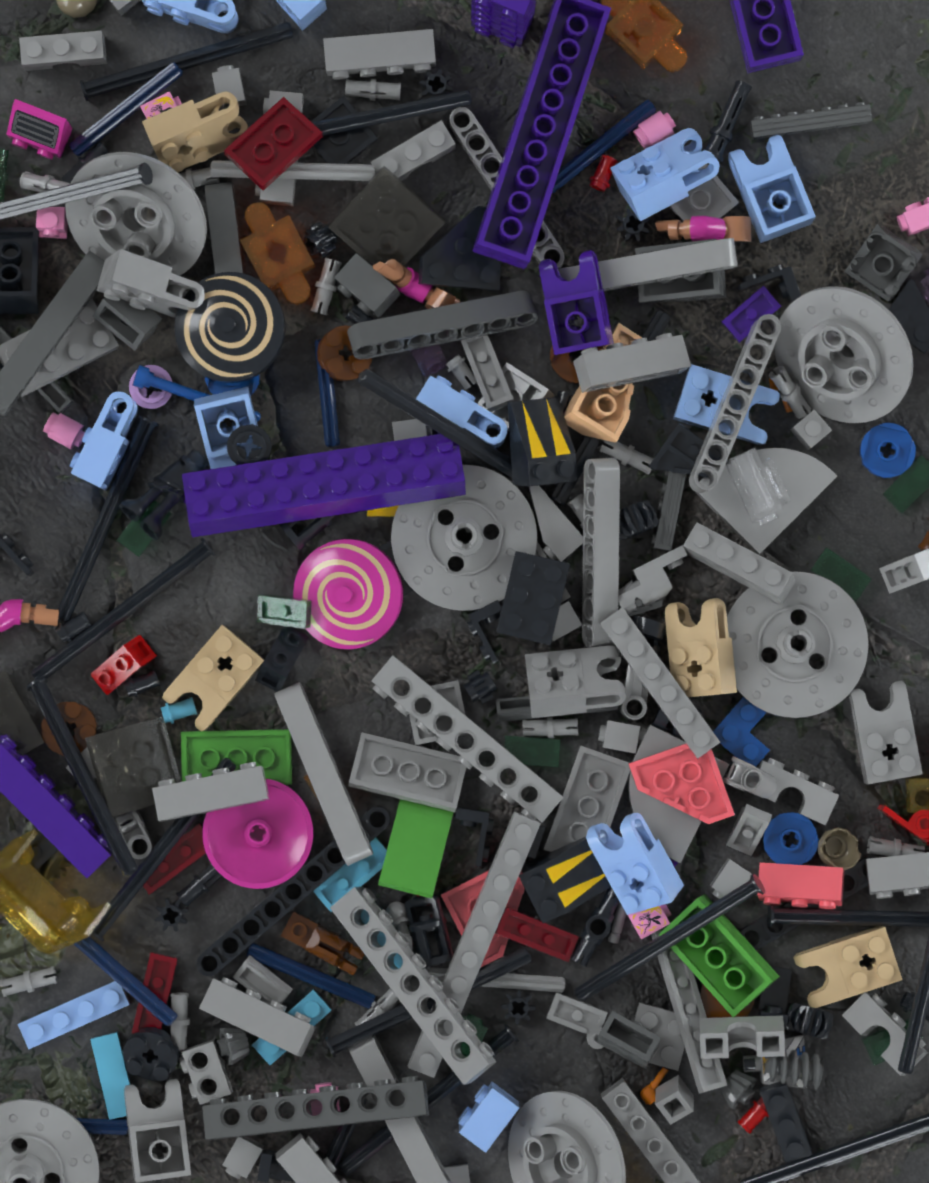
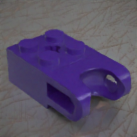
M592 250L584 251L580 255L579 273L571 281L561 277L558 266L553 260H541L539 264L545 298L544 304L554 355L614 344L597 255ZM577 315L584 319L582 328L574 324V320L578 319Z

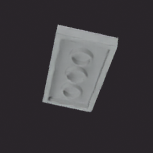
M93 299L88 302L23 391L21 397L118 349L119 345L111 331L93 317L97 310ZM29 331L0 345V360L3 366Z
M362 732L348 786L456 812L466 766L458 760L460 756Z
M580 745L544 850L552 852L586 837L588 829L593 825L604 823L609 827L611 826L630 773L629 762Z

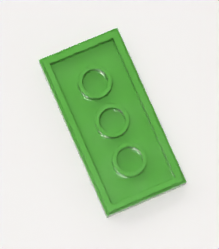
M289 729L181 732L182 782L186 781L185 776L201 773L202 778L210 776L224 758H229L236 764L234 771L240 770L239 765L256 762V766H263L266 779L275 780L284 785L292 784V739Z
M400 799L378 885L432 899L453 812Z

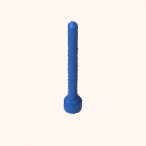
M142 365L138 366L132 386L141 389L152 386L192 401L197 398L210 396L154 376V373L149 371L150 368ZM254 410L258 422L261 419V414Z

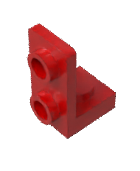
M139 635L118 649L94 670L91 676L103 692L109 695L133 673L151 662L157 655L142 636Z

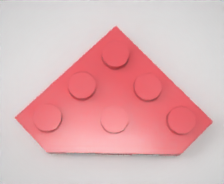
M685 743L628 763L637 790L707 824L735 815L712 749L697 759Z
M489 870L441 894L461 936ZM519 876L506 905L507 908L518 911L525 890ZM496 933L494 934L481 967L503 957L508 938Z

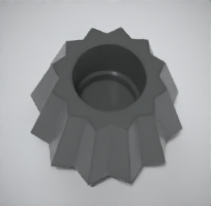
M220 1028V1040H217V1049L219 1055L224 1056L228 1065H233L249 1055V1043L244 1030Z
M736 1070L732 1072L726 1079L727 1086L720 1089L730 1108L735 1109L741 1102L745 1105L755 1093L752 1088L755 1086L757 1079Z

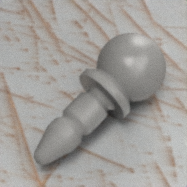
M398 901L392 902L388 905L386 912L392 917L394 928L398 932L401 931L410 942L408 946L412 950V937L407 926L409 920L405 904Z

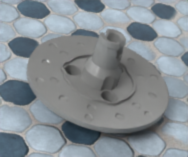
M108 153L86 163L77 172L70 184L136 168L144 162L152 170L153 181L150 185L142 183L65 203L68 226L85 254L91 251L105 261L115 252L123 249L172 267L171 273L178 276L189 270L200 256L207 234L206 217L202 204L189 183L165 163L138 153Z
M822 287L804 293L784 311L779 320L781 331L774 346L776 362L778 366H784L792 381L800 386V393L812 410H815L824 417L839 422L863 423L876 420L888 414L904 398L913 376L912 349L899 321L880 302L854 289Z
M463 465L466 495L399 505L392 524L391 544L394 559L401 575L418 595L443 608L471 611L481 609L496 600L500 602L505 598L515 552L519 551L535 555L537 528L528 501L511 481L490 469L474 465ZM444 510L450 511L454 516L453 522L449 525L439 523L438 515ZM488 525H494L499 530V535L494 540L484 537L483 530ZM461 529H465L467 533H472V539L467 544H463L461 540L458 541L456 538L457 532ZM452 557H459L464 562V567L459 572H453L448 568V561Z
M792 572L796 582L782 605L748 588L732 606L727 616L729 638H732L737 690L750 703L765 712L782 717L800 718L825 712L839 704L850 694L858 683L866 665L868 634L859 608L842 588L832 581L815 574ZM794 610H800L804 613L805 621L802 625L792 623L790 616ZM793 636L797 640L802 639L804 641V647L801 651L791 647ZM772 648L776 652L774 662L766 663L761 657L763 649ZM813 654H818L823 658V666L818 670L813 669L809 665V658Z
M549 1091L530 1099L517 1113L508 1140V1160L513 1183H626L624 1157L616 1134L603 1114L586 1099L566 1091Z
M17 1099L0 1103V1183H22L20 1178H24L27 1183H51L46 1178V1175L51 1172L58 1174L60 1177V1181L56 1183H99V1160L95 1145L87 1130L73 1115L57 1105L35 1099ZM23 1138L27 1142V1147L18 1148L13 1140Z

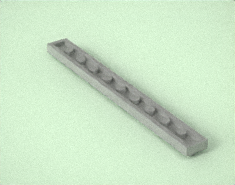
M513 812L442 982V991L448 998L451 997L460 1007V1015L541 824L539 821L517 812ZM434 1001L433 1006H432V1008H431V1010H430L431 1012H434V1011L436 1010V1002H435V1001ZM446 1020L444 1023V1030L447 1034L453 1032V1024L449 1020ZM423 1030L407 1066L409 1069L434 1078L443 1057Z

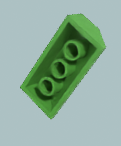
M706 894L698 897L659 935H663L713 902ZM725 915L720 916L670 947L732 1017H735L780 977Z

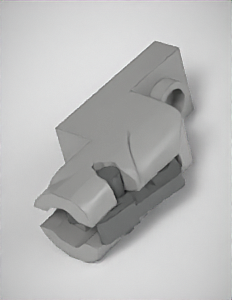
M683 545L632 570L636 581L633 582L631 580L618 590L619 608L623 607L629 616L660 608L663 597H666L672 589V585L663 567L667 566L671 570L684 563L682 558L687 556Z

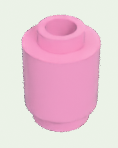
M658 111L638 124V128L633 132L642 147L646 149L674 134L672 128L676 125L668 113L663 115L661 111Z
M54 412L50 415L43 429V432L47 433L50 439L69 449H72L74 446L79 447L85 434L83 432L84 425L62 413L58 415Z

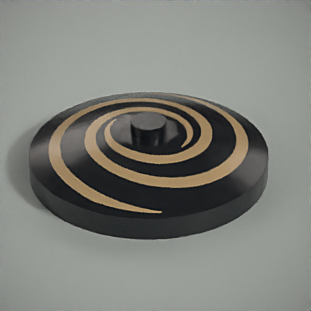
M222 272L199 281L198 283L202 285L205 293L203 303L194 310L178 308L175 318L176 342L185 361L204 377L217 382L238 383L258 376L275 361L284 342L286 325L284 312L279 300L263 282L244 273ZM190 289L184 296V299L194 302L196 299L194 291Z

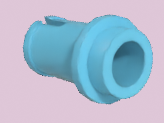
M192 697L170 705L165 703L166 706L161 707L165 723L171 722V724H174V720L197 714Z

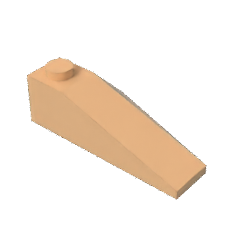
M620 323L616 325L612 332L614 343L621 342L623 346L631 345L632 341L642 338ZM608 345L603 346L602 350H606ZM633 383L584 393L581 392L579 386L564 412L566 424L582 435L616 443L629 420L630 399L634 391Z

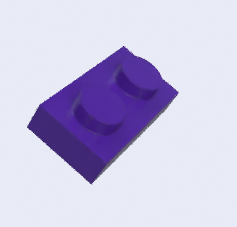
M762 286L721 323L740 343L748 336L755 321L763 315L774 314L781 305Z

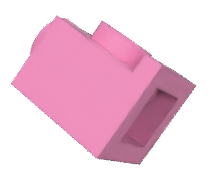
M929 197L924 200L925 205H922L920 201L905 207L906 212L897 216V222L901 231H906L908 237L929 229Z
M48 207L37 210L36 228L39 230L40 238L67 239L68 222L65 207Z

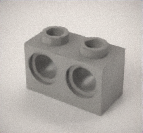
M929 548L879 568L889 594L929 579Z
M216 1039L182 1051L183 1057L179 1058L184 1074L189 1072L192 1083L188 1084L193 1100L198 1099L201 1105L210 1102L211 1099H218L233 1092L222 1057L217 1049ZM198 1052L204 1053L208 1058L207 1065L197 1066L193 1061V1055ZM205 1079L214 1080L217 1085L216 1091L206 1092L202 1087V1081Z

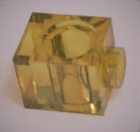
M929 778L906 779L907 812L915 813L919 810H929V798L928 802L922 806H919L915 801V795L920 790H925L929 797Z

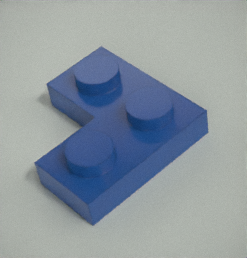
M742 697L713 730V733L719 739L720 744L731 754L755 767L770 751L750 733L766 712Z

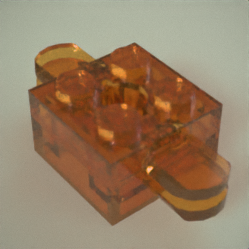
M659 0L600 1L602 5L611 8L610 15L613 17L606 25L605 33L643 70L654 59L669 72L674 73L683 69L687 61V53L674 39L682 31L684 24Z
M258 202L251 204L245 211V220L252 234L240 241L261 282L270 290L280 286L286 299L292 304L299 305L308 300L311 289L303 274L316 267L290 216L287 215L275 221L267 205Z

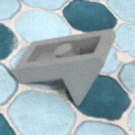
M746 804L740 810L726 846L752 856L770 823L772 814Z

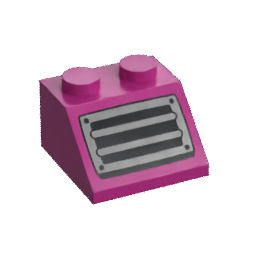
M15 99L10 115L7 136L12 139L11 144L27 150L28 146L38 149L37 154L52 160L53 156L61 159L73 128L67 119Z

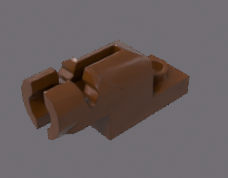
M293 911L281 934V937L303 947L307 952L351 975L355 974L358 965L345 959L346 952L360 960L364 956V952L357 945Z

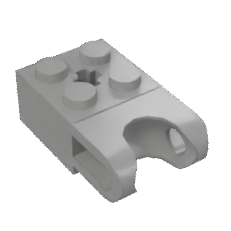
M123 249L118 250L105 259L96 290L104 293V297L110 300L119 301L122 299L130 302L129 305L133 308L140 310L147 308L175 318L177 313L175 308L194 310L203 303L205 297L202 285L171 273L172 267ZM191 289L194 291L196 297L194 302L184 299L187 293L185 290Z
M615 646L525 654L532 718L586 713L587 709L621 705L626 699L625 687L619 680H609L601 677L605 673L617 670L621 663L620 651Z
M902 680L891 684L889 688L890 703L885 709L875 711L869 706L866 695L862 690L858 688L853 689L849 694L855 727L854 731L865 784L922 775L906 685ZM887 744H890V748H894V753L890 759L882 754V751L886 750Z
M177 1078L166 1082L165 1099L161 1105L155 1108H149L142 1104L139 1090L136 1086L132 1084L125 1085L124 1099L134 1182L191 1175L181 1088ZM157 1143L166 1147V1152H162L163 1157L160 1158L157 1157V1154L152 1153V1148H155Z

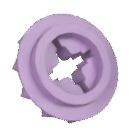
M156 365L145 366L150 368L149 371L153 372L154 376L172 382L170 375L163 368ZM136 370L129 382V391L132 399L139 406L147 409H157L165 405L172 396V393L163 390L162 392L153 391L149 398H147L148 390L143 387L141 389L132 386Z

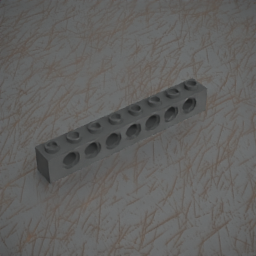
M418 1076L402 1078V1083L391 1084V1079L374 1081L375 1086L364 1087L363 1082L347 1084V1089L336 1090V1086L319 1087L320 1092L309 1093L308 1089L292 1090V1096L281 1097V1092H271L264 1094L265 1099L254 1100V1095L238 1096L237 1102L227 1103L226 1098L211 1099L210 1105L202 1106L205 1139L216 1140L428 1116L429 1107L426 1082L419 1081ZM401 1090L405 1095V1101L402 1105L395 1106L391 1101L392 1094L395 1091ZM373 1093L377 1097V1105L373 1109H367L364 1105V1099L368 1094ZM341 1097H347L350 1107L346 1112L341 1113L336 1107L337 1101ZM319 1100L322 1104V1111L320 1114L313 1116L309 1111V1105L312 1101ZM287 1103H291L295 1108L294 1115L289 1119L284 1118L282 1115V1108ZM260 1106H264L267 1110V1117L262 1122H258L254 1116L255 1110ZM233 1109H236L240 1114V1119L235 1125L229 1124L227 1120L228 1113Z

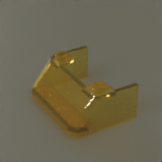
M34 829L12 840L0 851V913L35 948L43 953L51 954L88 938L111 906L108 903H104L92 909L89 903L82 897H69L65 899L30 864L34 858V852L30 843L38 834Z

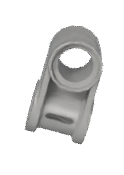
M734 756L732 757L733 764L726 778L722 779L724 783L761 798H768L774 794L777 787V781L774 776L756 768L750 763Z
M133 805L130 807V811L117 818L113 816V819L132 857L135 859H145L155 845L146 829L142 816ZM133 819V821L123 826V824ZM138 839L145 840L148 845L147 851L142 855L137 854L134 849V844Z

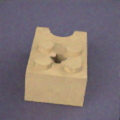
M221 92L197 103H194L192 99L142 121L159 161L165 163L177 173L224 152L230 144L249 128L245 120L238 116L239 104L236 97L230 92ZM223 104H230L227 109L219 111ZM234 128H240V131L236 134L229 133Z
M719 598L705 601L701 609V619L697 625L692 621L689 608L685 604L679 602L670 603L665 608L670 673L687 697L737 693L732 638H729L725 603Z
M221 625L163 693L162 699L167 703H174L186 693L192 692L197 694L202 700L203 709L195 720V726L203 732L209 728L259 670L264 659L225 625ZM231 657L233 660L230 663L233 665L232 669L221 670L220 659Z
M876 926L830 941L829 943L796 953L793 957L795 964L799 967L819 966L825 972L826 980L823 986L810 992L807 997L809 1007L813 1008L831 1004L902 980L884 926ZM865 954L872 958V962H870L868 967L859 963V961L863 960L862 956Z

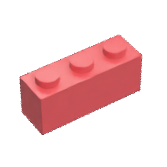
M760 863L759 879L765 888V893L763 895L757 893L759 901H764L763 904L779 906L780 902L791 903V906L806 908L808 904H819L821 909H836V906H842L843 868Z

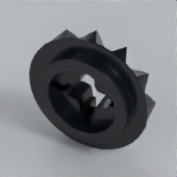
M254 424L240 425L231 432L228 438L227 452L231 460L237 465L266 461L271 453V440L263 428ZM252 435L253 444L257 445V448H252L249 456H246L245 447L241 446V444L246 443L249 436Z

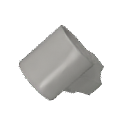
M628 665L625 680L626 699L621 705V713L627 720L636 721L646 714L648 690L630 665ZM634 700L641 705L639 715L633 716L627 712L626 706L629 701Z

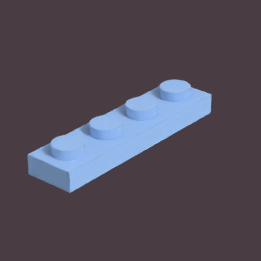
M113 981L20 1022L18 1027L29 1050L130 1005V1001L124 988L116 981Z

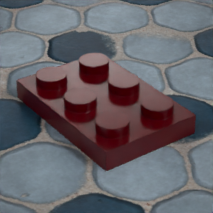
M282 97L224 150V154L264 191L318 142L323 135L310 120L285 97Z

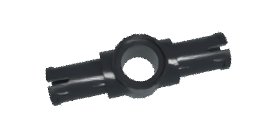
M612 887L607 889L599 907L595 906L592 914L586 919L585 928L580 935L583 938L571 957L573 961L578 963L583 955L580 964L585 967L588 966V962L597 945L600 946L603 939L609 934L610 925L615 918L613 914L620 901L616 894L612 897L614 894ZM595 919H602L605 922L604 931L597 934L593 933L590 930L591 922Z

